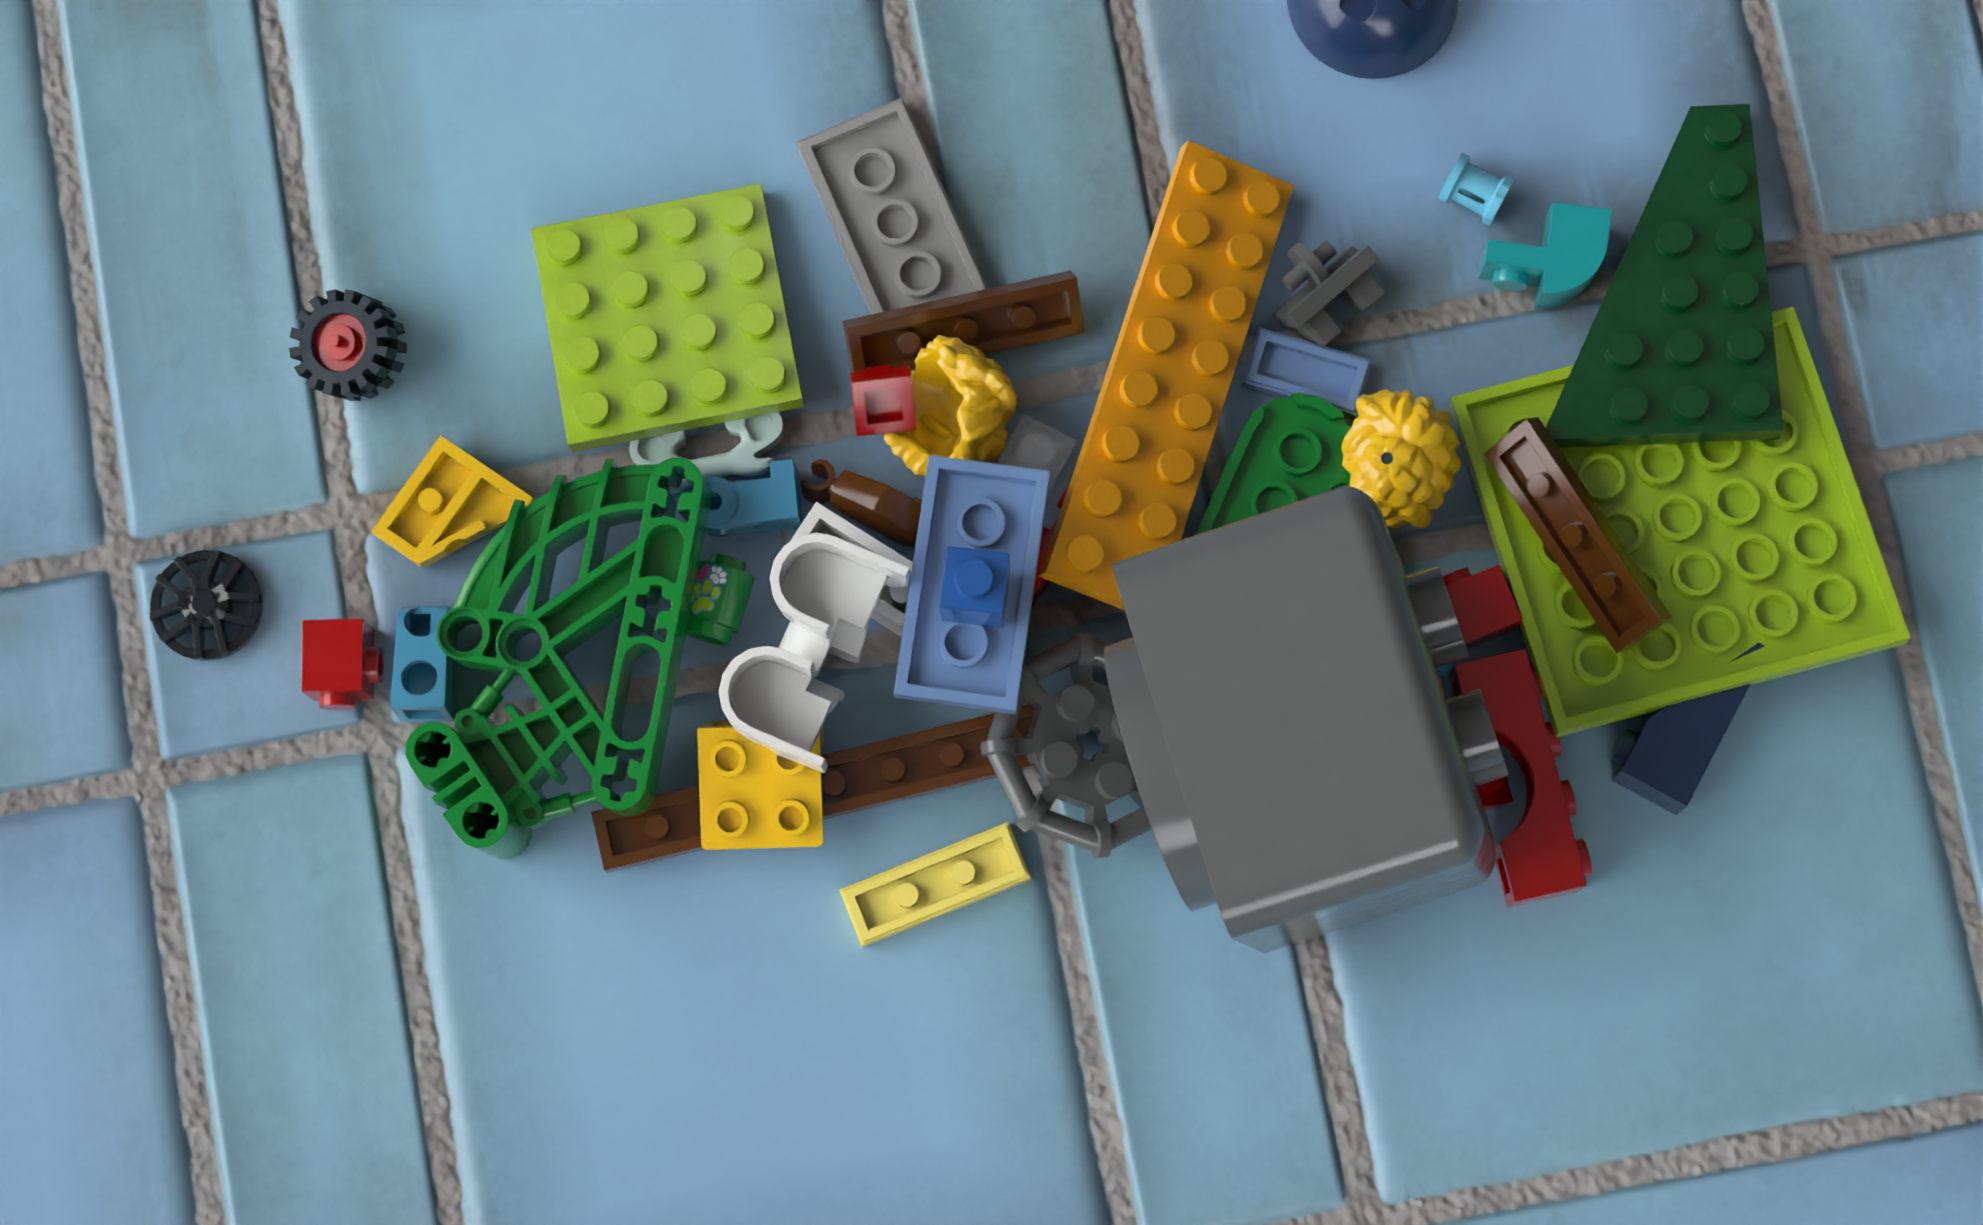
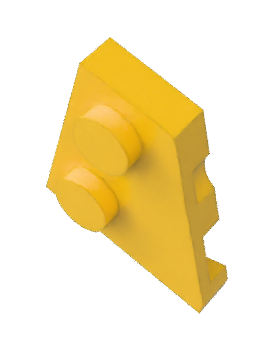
M440 435L371 532L375 537L424 569L507 524L510 510L515 500L524 501L526 508L535 499Z

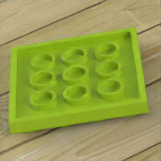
M761 183L531 228L567 443L571 453L804 407Z

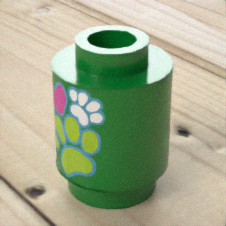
M717 553L712 554L710 562L700 561L689 610L687 636L715 645L729 646L732 634H738L755 580L753 576L744 572L747 565L745 562Z

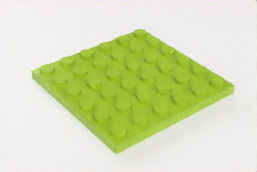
M1794 306L1771 312L1784 428L1780 439L1560 448L1672 616L1629 650L1617 654L1484 454L1528 418L1539 417L1546 428L1574 365L1451 397L1449 403L1450 410L1504 578L1523 619L1519 625L1531 663L1539 679L1541 694L1556 737L1658 711L1668 705L1747 684L1751 686L1906 644L1911 638ZM1758 642L1764 645V647L1734 660Z

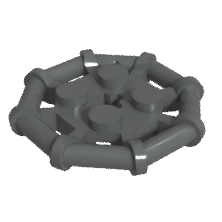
M1075 631L1071 639L1024 661L1017 714L995 712L987 741L980 743L981 755L988 757L1018 817L1016 825L1024 832L1031 829L1089 850L1094 858H1106L1110 856L1111 850L1148 832L1152 827L1129 763L1109 686L1092 680L1093 665L1105 669L1104 648L1109 644L1093 639L1088 631ZM1070 666L1073 685L1049 696L1039 681ZM1025 702L1035 709L1027 738H1013L1021 709ZM1091 730L1098 735V741L1102 743V753H1096L1092 756L1091 760H1087L1083 757L1084 747L1076 743L1077 734L1086 735ZM1026 756L1030 765L1035 763L1042 777L1038 779L1042 790L1035 796L1016 757ZM1127 794L1141 807L1112 823L1108 821L1105 809L1106 804ZM1056 799L1085 809V823L1049 809Z

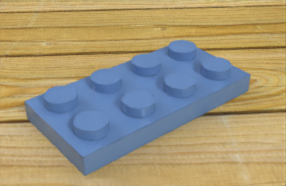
M929 455L893 692L894 698L1017 714L1050 471ZM947 546L1009 553L1011 568L1003 628L942 621L939 605Z

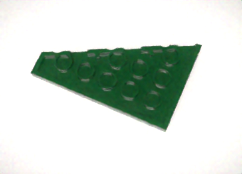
M1750 104L1690 106L1547 423L1546 429L1559 448L1780 439L1784 428Z

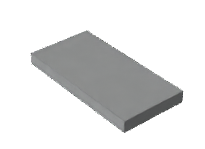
M903 97L796 142L799 154L870 315L989 289Z

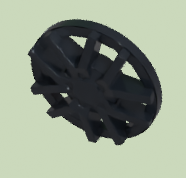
M214 549L195 551L173 559L174 562L155 578L157 582L153 588L150 601V621L153 623L160 640L179 655L198 661L219 660L243 648L255 634L263 613V595L260 584L253 572L238 558ZM208 561L201 578L189 567V565L196 562ZM221 562L231 565V569L220 584L213 582ZM181 570L191 581V585L185 591H181L170 582ZM241 574L247 582L251 593L231 592ZM165 589H168L179 598L178 601L161 608ZM232 603H252L250 616L244 617L231 614ZM182 612L185 619L167 631L163 619ZM224 623L245 626L237 638L228 643ZM214 629L219 648L205 650L204 631ZM192 630L194 649L184 647L176 639Z

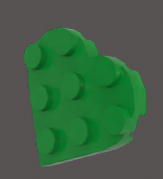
M1299 392L1291 394V397L1274 399L1267 405H1261L1256 408L1242 428L1195 535L1338 487L1350 486L1351 474L1342 466L1343 453L1341 447L1350 427L1345 422V416L1341 410L1322 397Z

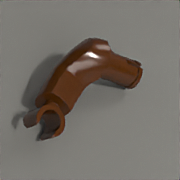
M819 459L811 463L812 473L827 481L821 485H814L807 480H800L801 492L806 500L814 504L816 502L823 504L831 499V505L851 519L889 540L915 549L922 499L911 498L889 485L845 469L838 478H835V470L827 460Z

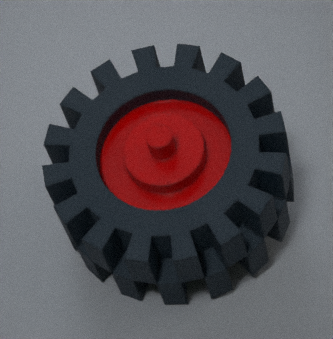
M336 289L326 291L328 299L315 296L309 301L314 310L309 312L301 309L296 316L297 319L305 323L303 329L299 330L291 327L289 336L299 341V347L289 348L290 358L301 361V364L294 367L298 376L308 379L306 384L312 389L349 401H361V396L369 399L378 396L377 386L388 389L394 383L388 376L389 372L393 370L401 373L404 363L395 360L396 354L407 353V343L397 338L398 335L405 334L403 324L392 320L397 314L391 308L382 305L383 302L352 290L345 289V293Z

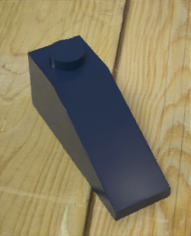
M1758 642L1734 660L1765 646ZM1750 684L1668 705L1651 716L1637 732L1627 728L1610 759L1619 764L1612 781L1677 815L1688 806Z

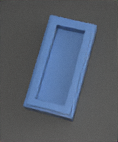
M1258 327L1241 387L1277 398L1291 397V394L1298 392L1322 397L1341 410L1345 418L1354 420L1357 414L1356 400L1363 394L1372 360Z

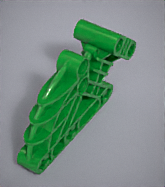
M679 457L669 458L659 464L617 467L616 459L607 458L602 471L579 477L568 483L566 475L557 474L550 492L533 501L526 508L524 501L515 500L510 510L507 524L492 538L477 558L463 582L453 609L449 610L440 619L437 626V641L440 649L445 654L465 667L500 673V676L491 687L486 685L470 708L462 709L457 713L454 719L456 730L440 722H426L417 726L410 733L405 744V755L410 767L426 789L437 793L431 798L435 804L447 809L443 816L456 835L465 844L499 859H511L522 854L529 846L532 838V829H540L549 820L575 813L576 807L599 801L610 811L626 817L639 815L651 806L656 795L688 627L689 610L711 505L710 485L699 468L691 461ZM682 479H686L693 490L692 493H681L677 508V502L668 491L670 487L679 488ZM676 510L688 523L675 519ZM641 521L638 539L603 563L609 528L619 524ZM587 537L578 581L549 601L557 556L566 548ZM529 587L524 615L513 614L521 597ZM660 595H662L671 607L669 611H659L655 624L654 618L645 609L647 604H657ZM623 615L605 713L603 714L564 656ZM470 624H480L482 628L480 644L473 650L460 652L457 646V638L460 631ZM654 625L655 630L666 639L664 643L650 637L653 636ZM640 632L647 634L646 636H639ZM539 634L542 639V647L539 654L529 661H518L516 657L518 641L525 635ZM646 653H658L661 657V668L650 726L647 733L641 739L634 742H626L622 736V723L633 667L640 656ZM514 676L523 677L543 708L525 715L514 704L507 705L504 708L512 720L497 726L489 717L504 698L501 693ZM621 750L634 757H643V761L639 763L630 758L628 765L626 761L616 756L617 751ZM574 752L592 778V790L571 796L568 792L547 799L541 787L550 777L562 786L567 782L568 777L560 766ZM627 772L628 777L637 783L635 792H625L621 801L620 795L613 792L611 787L614 781H624ZM491 823H499L497 829L488 830Z

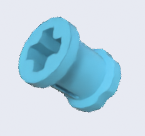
M1462 152L1437 200L1445 204L1452 200L1481 215L1482 223L1490 226L1514 178L1506 175L1501 179L1471 164L1470 156Z

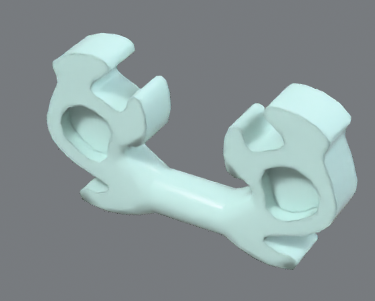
M779 412L725 422L724 424L729 435L741 438V442L735 448L726 453L693 460L687 459L699 468L705 478L709 476L725 477L739 475L755 477L770 472L769 462L773 460L769 457H759L772 450L782 440L785 431L783 420ZM685 430L630 441L629 453L635 465L659 464L669 458H679L676 452L686 445ZM682 479L679 488L670 487L668 492L671 495L680 493L691 487L686 479Z

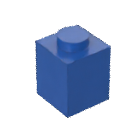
M947 546L939 605L942 621L1003 628L1011 568L1009 553Z

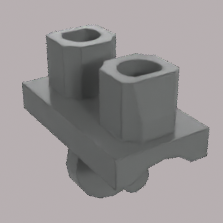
M1324 241L1313 252L1297 242L1287 251L1294 268L1281 280L1291 292L1305 281L1308 283L1272 315L1282 328H1296L1309 342L1319 346L1326 345L1345 327L1328 306L1331 300L1342 293L1355 311H1363L1386 293L1378 275L1371 267L1379 258L1369 245H1365L1360 250L1351 246L1325 268L1324 264L1337 254L1334 247L1328 241Z

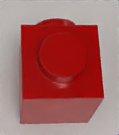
M1499 565L1471 575L1468 567L1443 576L1467 649L1515 631L1522 622L1521 614Z
M364 619L303 620L301 692L314 701H320L319 708L326 710H351L356 708V700H374V683H381L384 673L381 647H374L375 629Z

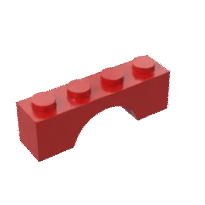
M1526 649L1454 665L1448 674L1453 697L1480 688L1498 743L1515 759L1525 782L1526 802L1522 817L1514 831L1496 845L1495 862L1507 908L1580 891L1587 886L1585 875L1592 874L1590 854L1584 839L1575 840L1569 817L1577 813L1574 793L1568 779L1562 781L1559 779L1554 758L1561 756L1560 739L1555 736L1551 722L1544 721L1539 699L1543 698L1535 668L1529 663Z

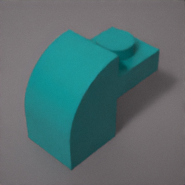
M1552 202L1544 218L1541 246L1488 239L1480 257L1478 279L1492 280L1494 287L1508 291H1522L1527 289L1528 285L1536 286L1534 309L1556 308L1573 301L1587 289L1604 260L1608 246L1612 209Z

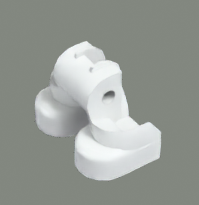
M822 533L801 535L784 545L773 560L770 574L773 598L783 615L790 620L778 648L772 646L750 648L733 658L722 674L719 687L721 709L734 730L747 739L769 748L779 756L825 773L828 767L826 759L811 751L828 713H831L837 703L843 700L845 694L843 690L819 681L814 677L818 676L828 653L854 663L860 662L862 648L868 631V622L884 586L887 585L892 588L908 586L911 578L910 568L836 536Z

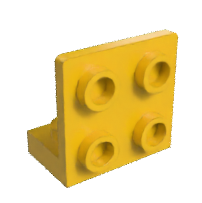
M729 721L703 722L697 728L701 846L703 849L819 847L824 841L822 772L779 756L769 748L747 739L734 730ZM824 724L811 751L821 756V747L824 744Z

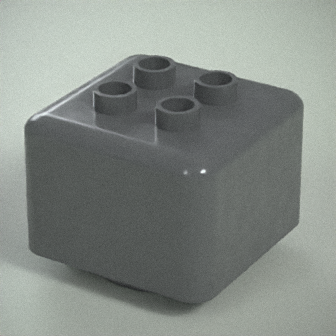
M1351 486L1338 487L1113 563L1117 587L1133 637L1105 646L1104 662L1108 685L1123 743L1146 814L1172 880L1189 910L1195 911L1217 904L1224 924L1233 940L1260 952L1267 953L1478 886L1489 878L1495 865L1496 846L1477 786L1507 777L1509 773L1480 688L1447 698L1437 667L1467 658L1469 653L1440 567L1436 566L1409 576L1406 575L1383 514L1368 494Z

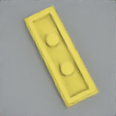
M1006 822L842 888L839 891L860 944L864 948L1031 880L1011 827Z

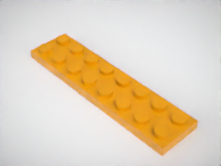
M1189 140L1180 148L1039 577L1124 610L1114 575L1113 563L1181 540L1294 185Z

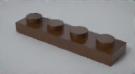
M1071 270L842 321L851 372L867 371L866 367L890 365L891 368L910 366V371L915 370V358L918 356L920 349L926 348V345L938 335L959 338L963 343L980 349L984 355L1085 333L1078 281Z
M1539 417L1526 419L1484 453L1616 654L1629 650L1672 617Z

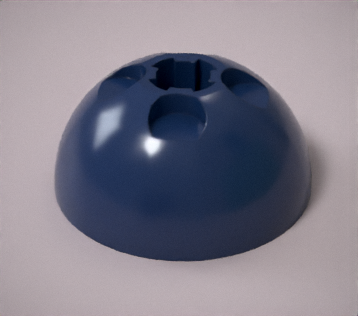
M1287 0L1292 26L1303 45L1314 57L1338 72L1367 79L1398 76L1414 70L1433 57L1452 31L1459 0Z

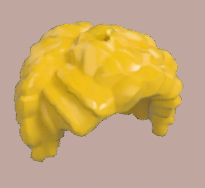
M938 335L926 345V348L920 349L918 356L915 358L916 368L911 371L916 430L884 434V441L891 446L892 453L900 457L906 467L911 469L915 475L925 477L929 455L993 463L1005 450L1008 435L1005 428L1016 411L1017 403L1013 383L1009 376L1003 372L1001 365L993 359L986 358L980 349L963 343L959 338Z
M1384 389L1372 395L1360 396L1356 400L1358 417L1354 419L1352 427L1344 437L1341 445L1343 453L1342 466L1351 474L1350 486L1364 491L1374 500L1381 510L1388 527L1398 528L1407 524L1417 528L1427 527L1432 519L1431 510L1442 506L1444 493L1451 490L1455 479L1454 474L1461 468V460L1456 453L1460 441L1454 429L1450 426V413L1444 409H1436L1431 397H1416L1410 390L1392 392ZM1385 454H1390L1393 457V461L1390 464H1384L1382 457Z

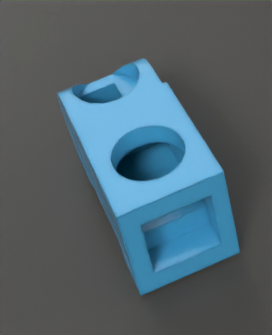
M794 460L769 462L771 478L731 483L722 477H706L711 488V505L705 533L710 536L725 537L798 529L803 522L799 472Z
M450 606L401 607L399 610L396 626L390 708L401 722H454V660L440 649L437 641V626L440 619L452 609Z

